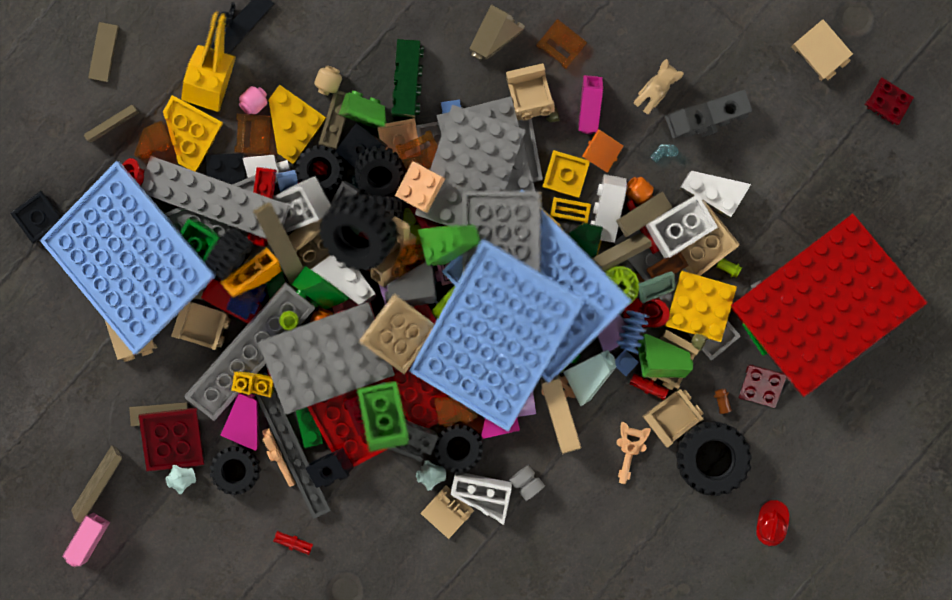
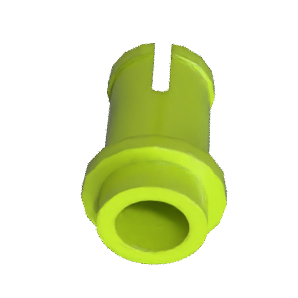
M725 258L721 259L716 268L736 278L742 269L739 264L736 265Z

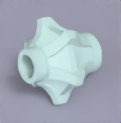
M425 460L420 471L416 472V478L418 482H422L425 485L427 491H430L436 484L446 480V471L443 466L434 465L429 460Z
M172 465L171 473L169 476H166L168 488H174L179 495L188 486L196 482L195 473L192 468L187 469Z

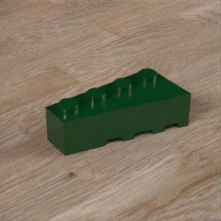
M397 39L396 70L394 72L395 89L392 96L394 105L391 109L393 118L416 119V115L420 114V103H417V95L421 96V84H418V77H422L423 65H419L420 57H424V46H421L419 40Z

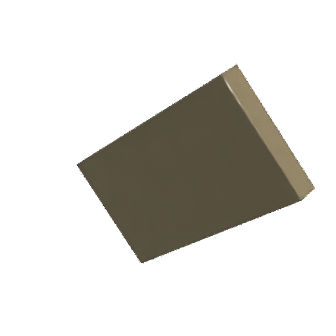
M113 445L109 448L71 510L75 521L79 523L84 521L122 460L118 448Z

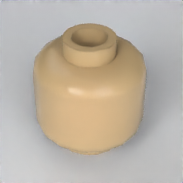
M331 66L319 69L314 82L315 86L319 88V93L329 96V93H336L342 81V76L339 74L340 71Z

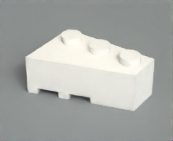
M691 171L679 189L692 197L698 194L701 200H705L710 208L726 218H731L751 184Z
M604 174L602 184L598 186L597 195H599V201L595 202L593 213L596 216L595 221L591 220V224L603 226L600 240L615 243L619 226L616 220L620 218L627 189L626 178Z
M330 255L311 269L334 285L357 305L370 303L378 297L359 270H355L354 267H346L344 263L336 261L334 256Z
M455 472L451 495L469 506L477 508L485 515L493 517L504 525L512 483Z

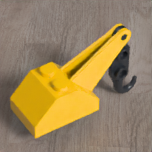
M231 2L229 12L214 13L206 45H197L183 80L181 100L219 112L236 59V56L224 53V31L226 27H230L235 13L234 2ZM216 27H217L215 50H214V49H211V45H212V41H213V38H214L215 30H216Z

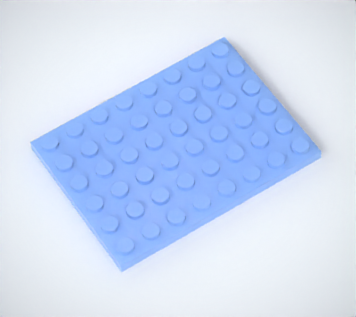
M116 161L40 239V242L133 354H138L216 276L119 161Z
M541 208V273L585 299V302L541 375L550 383L632 300ZM463 254L452 260L441 271L455 286H457L463 275Z
M483 239L409 372L506 431H509L585 299Z

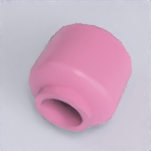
M249 87L239 97L240 108L248 115H256L267 105V93L261 87Z

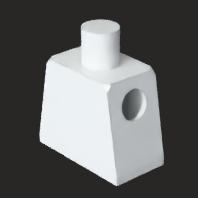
M274 155L243 158L248 178L256 175V167L276 169L277 174L291 171L288 160L277 163ZM276 176L275 185L278 184L277 176Z

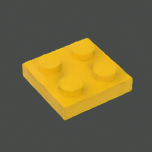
M553 150L542 187L579 198L590 161Z

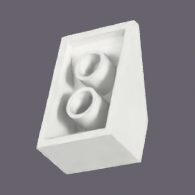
M315 176L273 196V200L290 206L283 225L286 233L320 220L331 208Z
M698 194L645 225L664 258L671 257L718 228Z

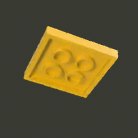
M680 271L669 310V320L665 326L694 335L702 334L708 337V339L721 342L737 286Z

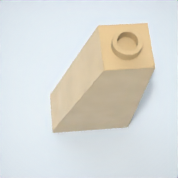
M559 375L550 383L544 378L540 379L562 454L581 448Z

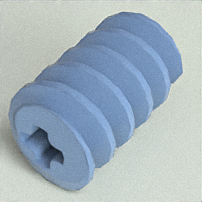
M626 311L630 318H625L624 322L628 326L621 327L625 331V333H619L623 340L616 343L622 349L639 354L635 347H641V344L637 340L644 338L639 333L646 332L642 325H648L649 322L644 318L650 316L635 311Z

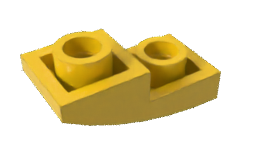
M234 372L232 391L248 395L254 393L266 397L273 396L274 383L271 376L249 372Z

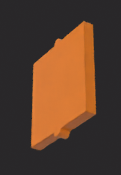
M598 129L593 139L588 142L589 145L582 157L608 173L614 161H617V156L622 150L623 145Z

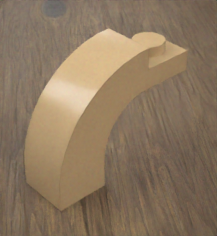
M397 217L392 219L393 221L395 220L398 231L395 246L383 263L376 268L370 269L371 278L382 287L391 283L402 273L408 265L416 245V236L409 232L408 224Z

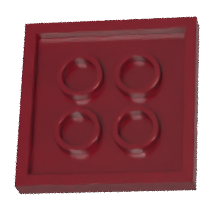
M197 408L139 414L146 472L172 469V465H177L181 468L204 465Z

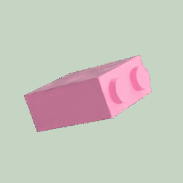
M95 513L86 516L63 555L67 559L66 562L74 567L85 564L110 522Z

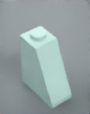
M606 350L563 372L580 406L593 398L617 366L614 356Z

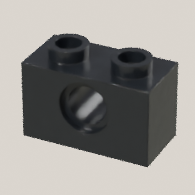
M340 448L312 461L305 469L316 488L323 485L328 487L338 478L340 481L347 478L354 466L345 450Z

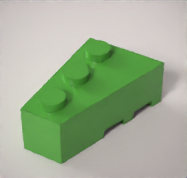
M475 225L417 229L427 266L446 265L480 244Z

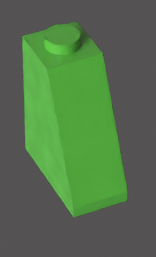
M643 334L644 338L638 340L641 344V347L637 348L643 377L685 378L693 370V361L688 351L648 334Z

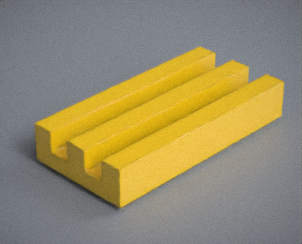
M553 197L550 216L588 223L591 204ZM559 202L570 205H576L586 207L587 209L586 211H583L578 209L556 206V203ZM555 210L585 215V218L555 213Z

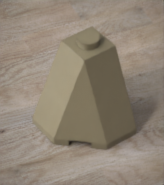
M491 5L469 48V51L472 52L471 56L480 61L482 58L487 60L524 31L525 26L520 22L514 23L515 20L511 15Z

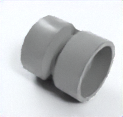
M529 464L509 479L515 488H520L519 493L526 501L545 487L539 477H534L535 472Z

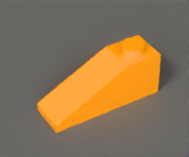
M266 248L228 276L227 279L221 281V284L232 297L267 283L281 272L279 261Z

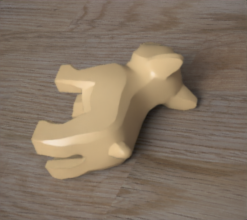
M665 59L661 63L658 75L652 77L646 83L633 103L638 107L647 97H650V102L643 110V112L649 114L669 91L670 84L680 80L684 73L677 71L669 65V60Z

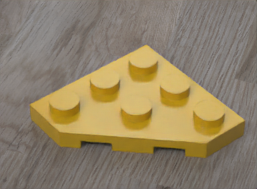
M279 84L268 100L277 153L294 165L325 122L326 117Z
M172 95L163 114L175 149L178 164L197 172L223 122Z

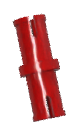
M635 373L629 385L645 391L644 393H650L662 400H665L669 391L668 388L654 383V380L645 379Z
M278 530L273 540L274 543L289 547L291 551L294 549L307 555L310 554L313 547L312 543L300 540L298 536L294 535L292 537Z

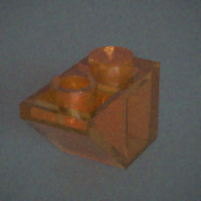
M163 121L143 129L134 152L136 158L145 160L153 156V152L158 150L163 152L170 149L169 145L172 144V141Z
M450 396L435 399L439 425L443 424L445 427L452 426L457 421L469 423L474 421V418H477L475 411Z

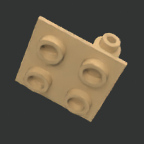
M445 485L420 514L449 539L467 521L474 510L468 504L452 496V490Z

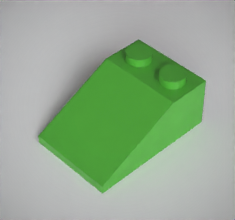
M353 90L352 93H346L338 115L372 128L385 126V106L380 104V100L372 97L369 100L365 99L362 93Z
M396 382L358 389L369 451L408 444V435Z

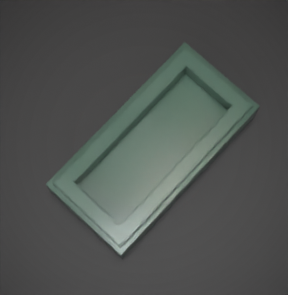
M670 271L638 284L639 300L645 303L675 291V274Z

